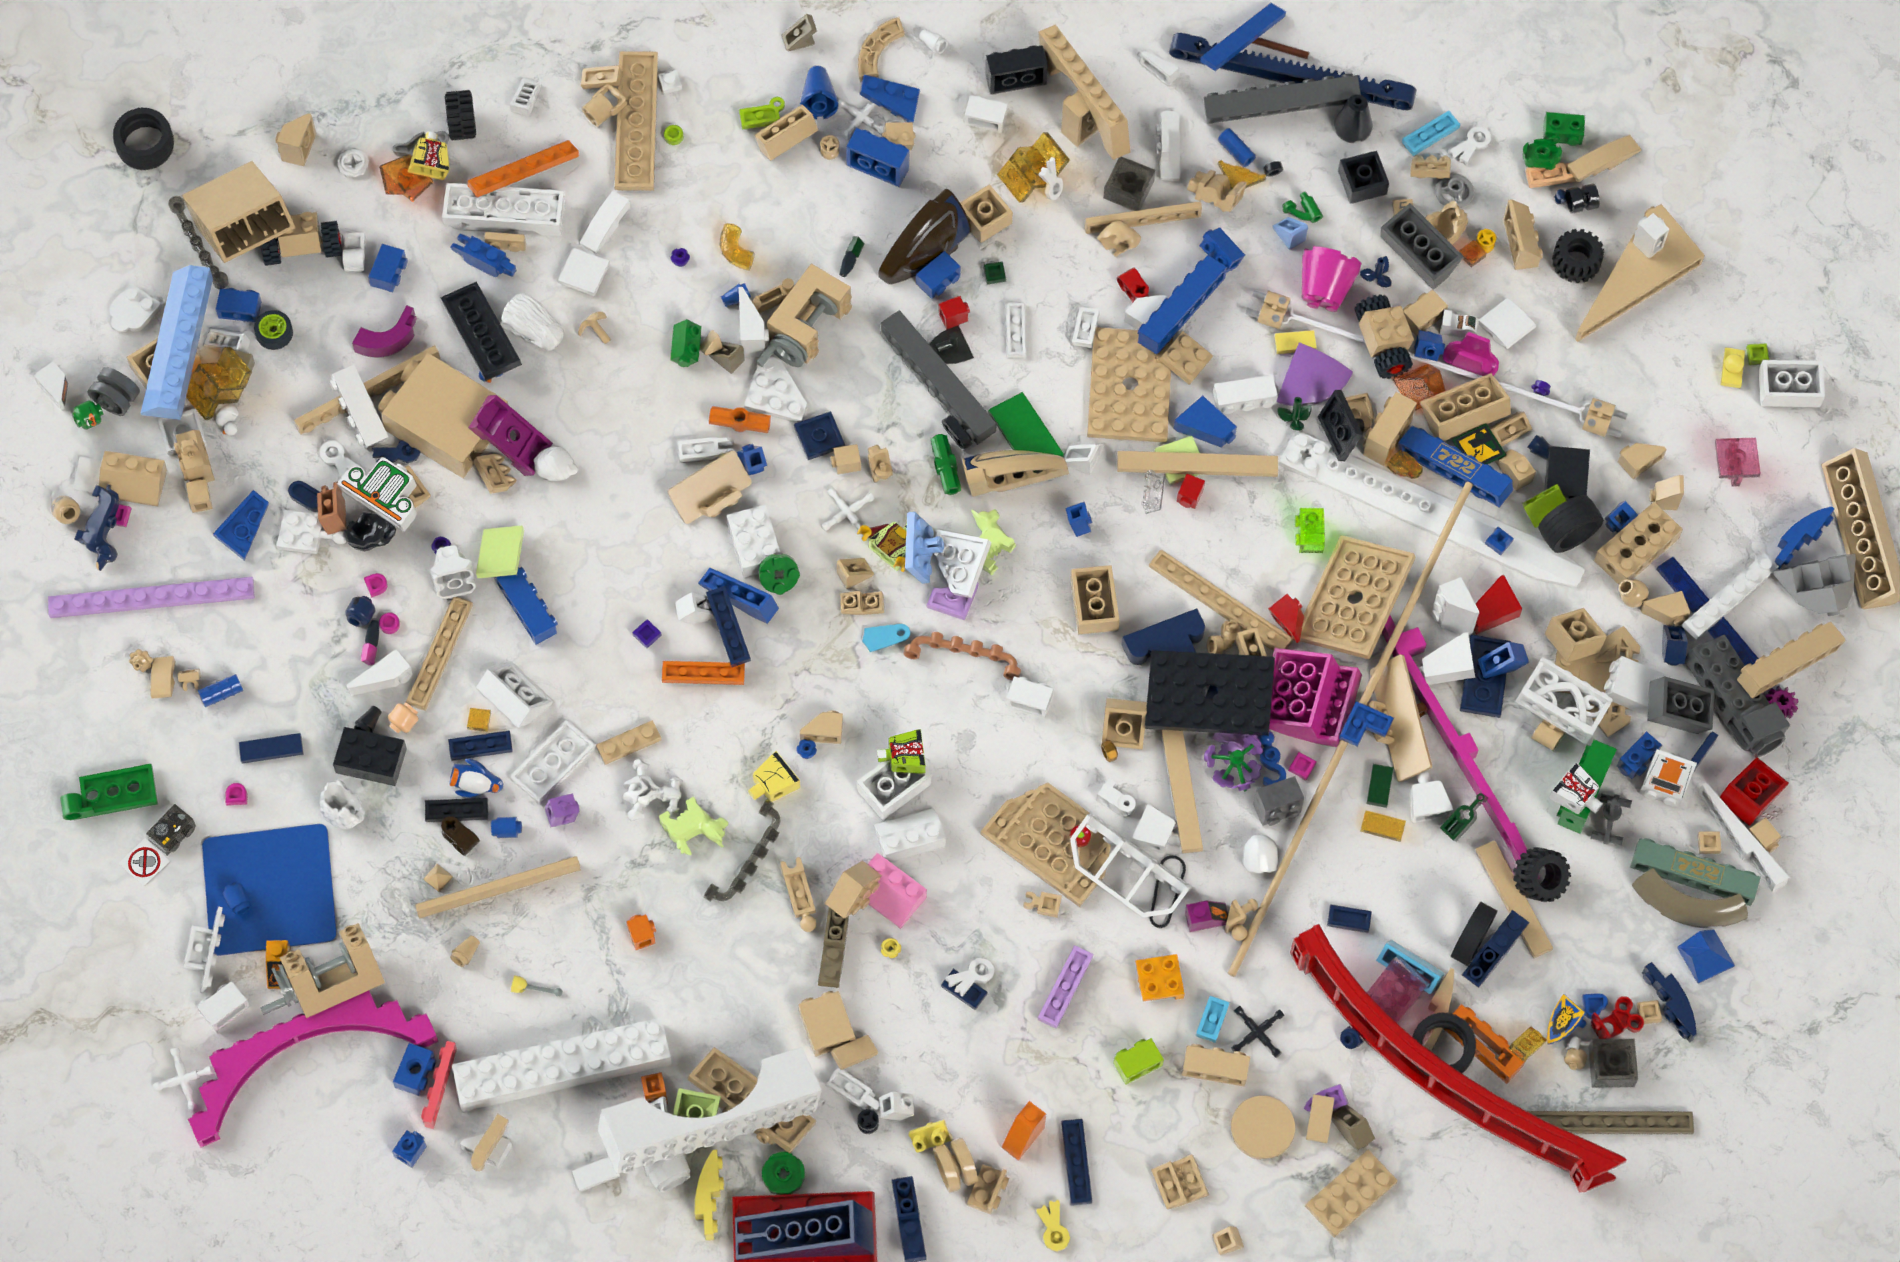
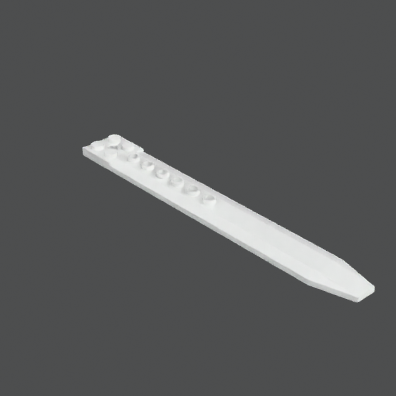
M1296 430L1278 464L1438 537L1456 503L1351 455L1348 456L1346 461H1338L1331 445ZM1308 452L1311 457L1303 459L1301 453ZM1464 505L1447 538V541L1539 581L1577 588L1585 572L1583 567L1564 553H1555L1547 542ZM1497 527H1500L1514 538L1502 555H1499L1485 544L1488 537Z

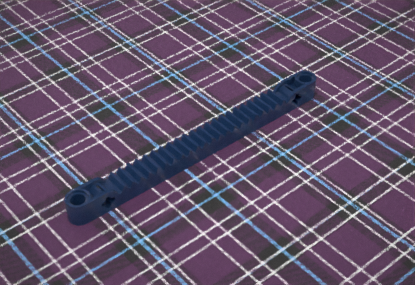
M1175 33L1172 38L1169 54L1176 59L1205 65L1200 62L1201 57L1216 46L1217 43L1215 42L1213 46H1210L1203 37L1186 33ZM1247 49L1243 53L1239 52L1219 68L1281 83L1295 82V84L1303 83L1306 79L1318 81L1327 76L1340 78L1345 74L1343 71L1338 75L1337 70L1331 73L1330 68L1323 71L1322 66L1318 70L1315 69V65L1308 68L1307 63L1300 66V61H1297L1294 65L1291 59L1288 63H1285V58L1278 61L1277 56L1270 59L1269 54L1265 58H1263L1262 53L1255 56V51L1248 54ZM1358 75L1360 94L1366 98L1367 102L1405 111L1413 108L1417 92L1414 86L1393 80H1383L1378 84L1374 78L1369 82L1366 76L1361 80L1360 75Z

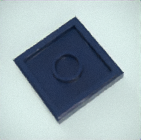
M831 411L794 424V429L807 460L834 452V448L845 446Z

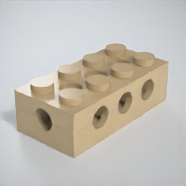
M1653 502L1597 551L1594 561L1618 584L1626 579L1633 580L1679 539L1683 528Z

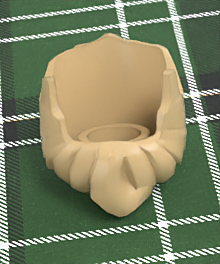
M1117 220L1110 223L1097 237L1106 250H1116L1114 253L1115 257L1128 249L1137 247L1142 238L1133 228Z

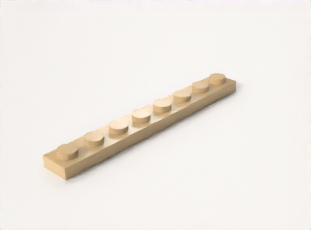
M434 345L364 382L363 384L369 397L380 395L387 388L399 385L402 382L401 376L406 366L412 360L420 363L427 352L440 360L439 351ZM338 396L295 419V425L300 435L305 432H311L316 426L331 421L333 417L339 414L346 413L347 410L342 409L338 398L341 397Z

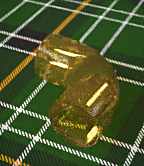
M730 223L724 224L719 241L722 255L730 264L750 271L755 252L743 249L739 245L742 233L740 227Z

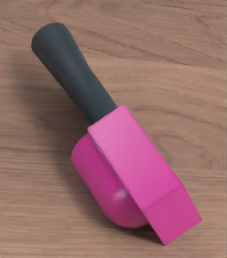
M376 620L371 621L366 632V644L362 648L361 661L367 665H374L379 640V622Z

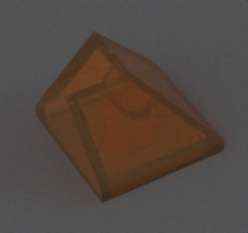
M410 154L380 165L379 168L385 193L404 195L412 202L434 181L431 177L408 172L412 158Z
M1430 364L1393 378L1399 392L1417 402L1415 411L1422 408L1420 401L1446 391L1440 370Z

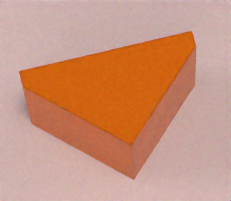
M662 1072L641 1076L645 1100L650 1103L660 1097H666V1103L668 1104Z

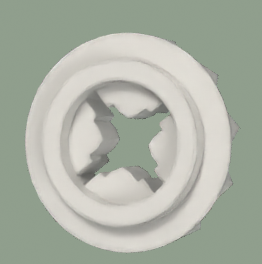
M347 150L338 159V168L341 174L343 173L347 178L351 176L356 179L358 175H363L368 170V157L361 150ZM353 158L356 163L355 169H353L351 166Z

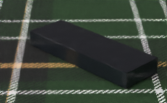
M488 798L425 800V821L442 822L444 818L449 816L455 817L459 821L488 820Z

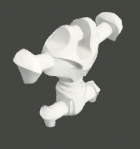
M639 759L634 761L632 766L637 771L638 776L624 783V788L629 789V792L623 794V799L634 805V809L628 812V819L631 822L644 819V814L641 813L643 807L646 808L655 798L660 799L662 802H669V807L666 810L670 814L680 812V808H677L678 802L681 799L679 784H682L683 781L673 777L669 779L671 787L663 786L660 788L652 782L650 776H646V769H648L649 764Z

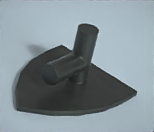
M959 325L941 332L929 344L945 364H956L974 358Z

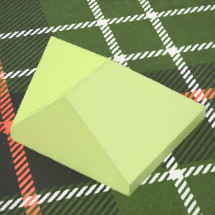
M679 1088L673 1115L688 1118L715 1116L718 1112L721 1096Z

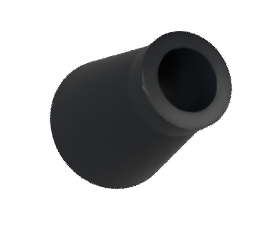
M371 706L367 712L355 721L354 729L373 733L379 716L382 713L381 710L376 706Z

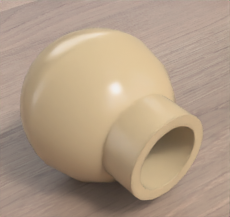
M1626 579L1619 584L1618 589L1621 599L1627 606L1633 608L1640 607L1648 599L1649 591L1642 581Z

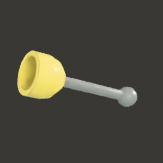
M515 975L513 977L511 992L522 993L526 989L554 993L556 996H561L563 993L560 988L550 989L529 985L523 977Z

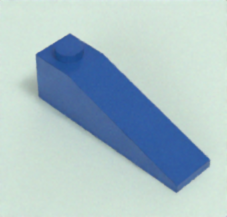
M709 568L698 582L700 586L708 591L725 586L733 606L766 624L769 623L779 609L771 594L712 568Z

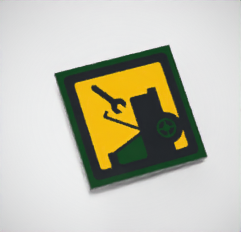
M1487 423L1452 439L1455 447L1462 453L1475 457L1484 465L1506 456Z

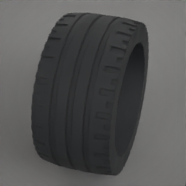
M146 107L131 109L119 117L115 123L113 142L121 160L131 168L137 170L157 168L165 163L174 149L173 133L169 122L159 111ZM151 127L158 129L162 133L160 141L154 147L147 150L137 151L125 145L127 137L139 128Z
M1580 495L1565 501L1550 511L1540 522L1538 529L1549 547L1555 553H1562L1577 547L1599 530L1604 519L1593 501L1587 495Z
M1435 1013L1426 1017L1418 1024L1412 1037L1422 1044L1424 1036L1431 1029L1447 1028L1457 1033L1463 1042L1464 1051L1460 1060L1455 1064H1450V1066L1463 1073L1470 1066L1476 1051V1040L1473 1030L1465 1020L1452 1013ZM1416 1065V1067H1417L1424 1075H1427L1428 1077L1430 1076L1429 1074H1427L1425 1071H1423L1421 1068H1419V1067Z

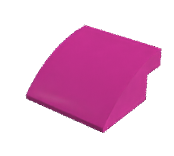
M1275 648L1272 656L1275 657L1270 729L1308 742L1337 747L1341 740L1339 736L1355 703L1362 678L1360 670L1357 667L1339 666L1332 654Z

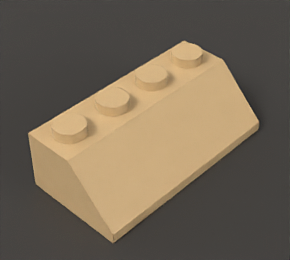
M1492 373L1420 401L1430 431L1435 437L1443 441L1464 434L1485 423L1488 424L1511 415L1510 397Z

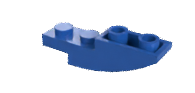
M1831 506L1809 514L1795 523L1782 536L1778 544L1782 551L1775 559V563L1779 566L1778 569H1781L1784 564L1788 565L1794 557L1792 553L1795 550L1799 551L1804 543L1809 546L1813 540L1817 541L1823 533L1821 531L1823 526L1828 527L1834 519L1832 513L1835 508Z

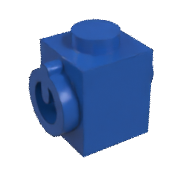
M1419 330L1414 344V356L1438 361L1439 355H1443L1445 349L1442 335Z
M754 444L742 446L743 450L738 451L737 455L748 475L763 472L767 462L762 447L754 446Z
M406 1130L392 1150L394 1157L413 1168L427 1147L424 1137L416 1131L411 1133Z

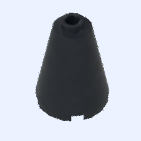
M1356 94L1351 96L1335 118L1334 127L1336 134L1343 141L1355 143V141L1361 140L1362 142L1371 134L1373 128L1368 102L1362 95Z

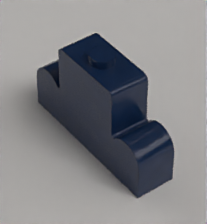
M1196 608L1122 637L1121 645L1129 661L1134 665H1142L1148 657L1151 659L1152 650L1196 653L1193 644L1199 643L1203 639L1205 624Z

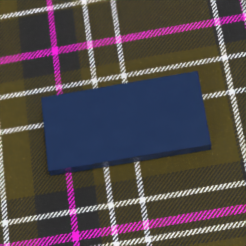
M1470 635L1469 643L1475 678L1464 679L1460 704L1461 712L1501 717L1507 673L1484 678L1478 659L1511 641Z

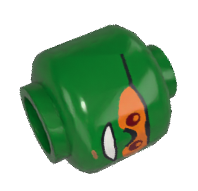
M89 400L75 406L72 417L78 428L82 427L87 430L100 424L101 415L104 413L99 404L95 405L93 401Z

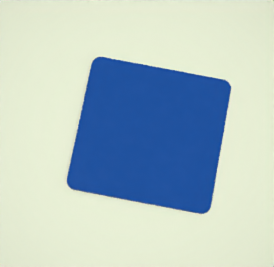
M313 824L209 837L203 841L208 929L213 930L218 907H223L221 914L225 915L223 927H219L217 933L221 935L219 947L214 948L213 954L221 956L266 950V941L288 940L290 947L330 942L335 939L337 932L328 830L325 825ZM234 882L242 884L251 901V908L241 915H236L235 912L231 911L223 896L224 888Z

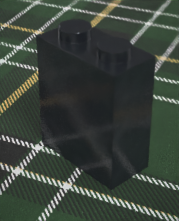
M1549 446L1547 448L1544 491L1558 484L1565 498L1571 499L1580 495H1587L1590 449Z

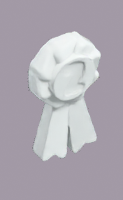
M1472 128L1467 135L1468 140L1450 149L1448 153L1452 155L1453 159L1461 155L1459 162H1464L1465 165H1468L1474 151L1485 149L1491 142V134L1486 128Z
M1051 157L1046 162L1047 168H1041L1039 176L1046 182L1045 194L1047 199L1057 200L1062 193L1063 181L1061 177H1057L1055 158Z
M327 441L320 448L321 459L327 465L335 464L341 478L347 469L353 466L360 467V465L344 457V447L337 441Z
M977 958L970 963L968 971L946 976L945 980L949 982V987L959 984L956 986L955 992L960 993V996H964L974 982L986 983L991 980L994 975V966L987 959Z

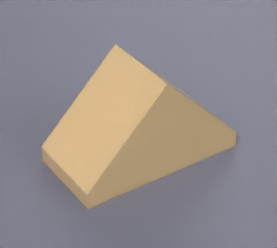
M865 558L839 559L837 561V574L846 589L874 575Z

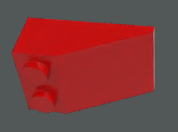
M1756 757L1728 784L1720 795V799L1743 822L1751 826L1787 787L1789 782Z

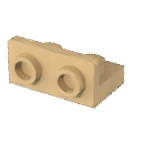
M983 1164L978 1175V1182L973 1187L967 1206L988 1214L992 1213L993 1208L997 1210L1002 1198L999 1197L1001 1189H1006L1009 1178L1006 1177L1007 1170L999 1171Z

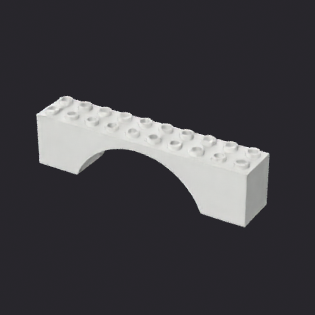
M800 1047L762 1059L757 1084L753 1091L744 1101L727 1112L704 1118L681 1117L664 1112L651 1105L643 1097L602 1109L598 1132L616 1174L622 1172L629 1173L640 1166H651L656 1161L662 1159L670 1160L681 1153L688 1154L703 1146L710 1147L716 1142L722 1140L729 1141L741 1134L748 1135L763 1127L770 1128L782 1121L789 1122L801 1115H811L817 1109L822 1090L803 1048Z

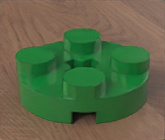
M1535 139L1534 143L1529 145L1528 142L1523 147V159L1525 165L1530 168L1537 167L1552 170L1555 169L1556 164L1562 158V148L1560 146L1557 147L1556 142L1552 140Z
M781 553L782 555H769L759 565V581L767 591L777 595H783L791 590L800 577L795 560ZM776 570H784L781 577H775L774 572Z
M774 1153L763 1165V1183L772 1194H793L802 1187L805 1179L804 1165L792 1153ZM781 1169H785L786 1172L790 1173L785 1179L777 1175L781 1172Z

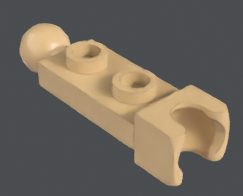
M796 858V867L793 869L788 868L786 862L782 861L780 863L781 871L795 918L802 917L800 927L806 932H811L816 928L817 923L810 914L816 913L801 858Z

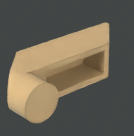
M786 278L781 285L756 296L752 303L758 313L782 303L794 287V281Z
M499 1114L496 1115L474 1150L471 1165L475 1171L484 1169L485 1162L504 1134L509 1120Z

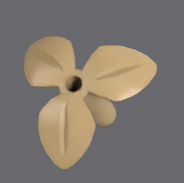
M595 312L587 317L579 327V336L582 335L587 326H591L603 343H608L611 339L597 322L599 319L607 318L604 312Z

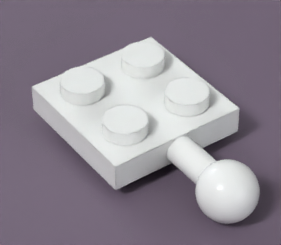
M285 510L276 547L278 550L317 554L321 538L331 539L339 545L345 544L347 542L346 530L327 535L318 520L317 513Z

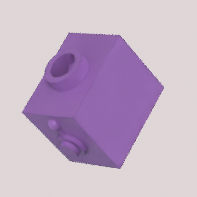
M573 793L551 798L545 807L550 827L574 822L580 811Z

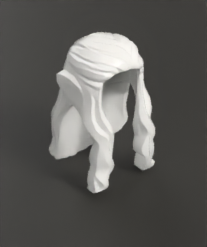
M528 293L515 295L504 307L501 317L502 321L500 322L503 329L547 351L554 350L560 344L564 336L560 319L552 317L543 305L533 299Z

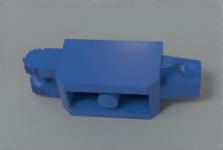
M459 234L457 239L465 247L453 243L450 247L455 253L463 256V260L467 264L492 277H498L502 273L513 277L517 271L516 266L510 263V259L506 257L505 252L474 236L470 238L464 234Z

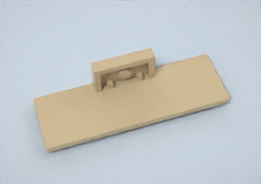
M1398 655L1388 660L1374 689L1377 702L1371 701L1367 703V706L1394 718L1386 737L1373 733V736L1377 742L1388 744L1397 781L1403 782L1432 768V762L1404 655ZM1376 667L1370 669L1371 676Z

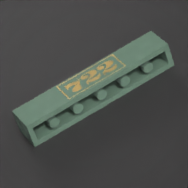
M1648 838L1639 839L1630 868L1645 873L1654 868L1661 878L1723 898H1729L1740 893L1745 904L1751 906L1755 899L1761 878L1756 876L1754 872L1741 871L1729 864L1722 865L1716 863L1711 858L1703 859L1697 857L1692 852H1681L1675 850L1673 846L1660 845Z

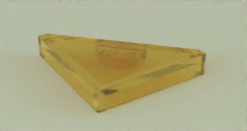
M1222 160L1218 161V166L1223 175H1226L1229 179L1231 189L1241 181L1247 182L1245 188L1266 181L1264 174L1260 175L1251 172L1249 169L1226 164Z

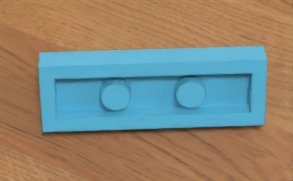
M1447 111L1404 137L1402 143L1412 156H1415L1458 130L1461 124L1450 111Z

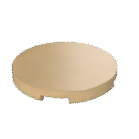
M1255 1096L1242 1102L1235 1110L1231 1121V1133L1234 1143L1244 1154L1255 1159H1268L1280 1156L1289 1148L1295 1134V1121L1289 1108L1280 1100L1270 1096Z

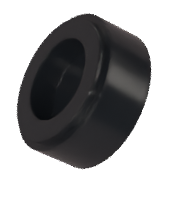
M1275 161L1265 165L1263 171L1265 176L1271 177L1281 173L1283 166L1280 161Z

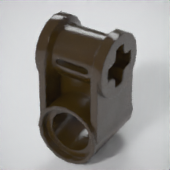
M449 816L443 819L441 823L442 836L460 854L466 856L480 842L479 838L457 818Z

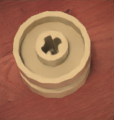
M963 1138L951 1141V1153L945 1145L933 1148L938 1170L949 1193L960 1189V1177L967 1186L978 1182L973 1158Z

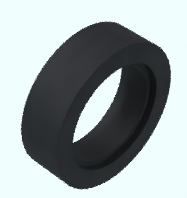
M1480 901L1451 954L1453 959L1466 966L1470 964L1498 910Z

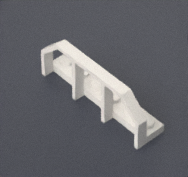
M1092 813L1085 817L1070 838L1075 868L1142 917L1173 913L1184 896L1192 888L1191 885ZM1085 826L1094 833L1098 831L1104 835L1103 840L1112 846L1114 844L1117 845L1096 875L1080 865L1076 838ZM1119 850L1128 858L1134 857L1138 860L1137 864L1146 870L1126 898L1099 879ZM1151 870L1155 873L1153 876L1162 883L1167 881L1172 885L1171 889L1179 894L1171 908L1144 912L1130 901Z

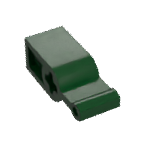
M1483 793L1477 794L1475 801L1470 806L1462 805L1458 807L1440 829L1453 841L1457 842L1476 821V809L1482 803L1487 802L1488 797ZM1463 811L1469 812V819H1463Z

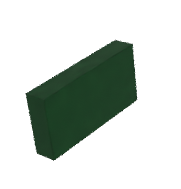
M1373 764L1366 804L1387 808L1394 767Z

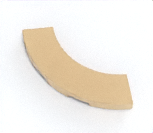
M899 17L878 26V29L864 41L858 57L860 82H862L864 75L879 77L877 63L881 52L889 43L905 36Z

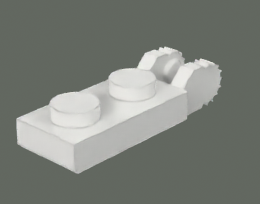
M712 437L678 441L679 462L718 459L731 450L735 451L731 448L718 449V446H731L734 440L730 437Z

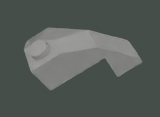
M1855 553L1829 557L1820 562L1816 560L1798 566H1789L1774 571V576L1799 605L1818 614L1827 613L1828 616L1840 614V610L1847 608L1853 594L1856 556Z

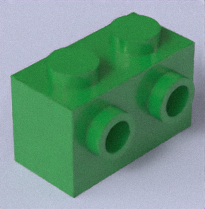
M1546 112L1543 124V139L1552 140L1556 144L1582 145L1585 115Z

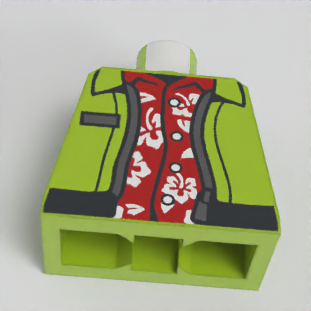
M921 729L891 736L888 738L889 748L877 750L878 762L890 761L893 772L925 773L926 765Z

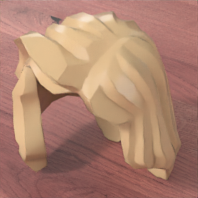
M1456 201L1446 204L1440 212H1433L1425 217L1451 244L1457 241L1468 225L1467 213L1458 206Z

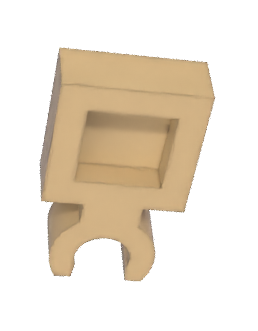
M1026 892V898H1031L1033 901L1031 903L1024 902L1023 907L1025 909L1036 907L1038 908L1037 914L1058 918L1062 899L1061 895L1041 892V896L1037 897L1033 892Z

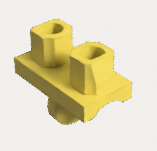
M945 1120L935 1123L929 1122L926 1126L911 1130L908 1133L917 1153L934 1146L943 1145L953 1139L947 1129Z

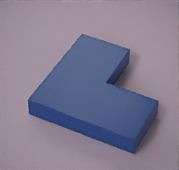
M1356 701L1339 739L1358 747L1366 730L1386 737L1394 718Z

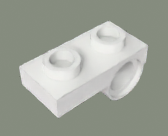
M345 233L343 249L345 272L365 271V233Z

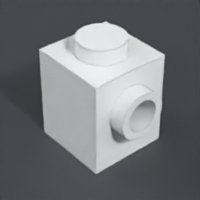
M892 1091L879 1097L881 1118L902 1121L914 1115L912 1094Z

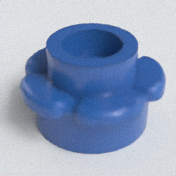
M807 739L801 740L796 748L797 753L804 759L812 758L817 752L815 742L812 740L808 741Z

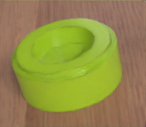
M670 125L665 129L664 139L668 144L678 145L683 141L684 135L681 127Z

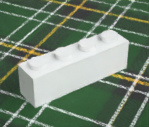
M353 364L331 375L332 380H329L332 389L338 391L341 397L338 398L342 409H346L349 414L347 420L351 428L355 427L358 433L355 436L359 445H363L366 449L388 438L387 432L355 365Z

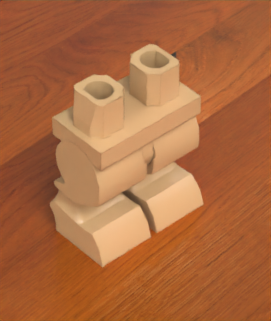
M1210 170L1207 174L1198 171L1195 178L1190 179L1187 190L1196 193V200L1200 201L1202 199L1207 203L1214 202V206L1219 207L1222 212H1231L1242 200L1247 182L1241 181L1231 189L1226 175L1216 174V171Z

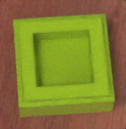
M1767 343L1747 344L1746 351L1749 365H1761L1763 360H1769Z

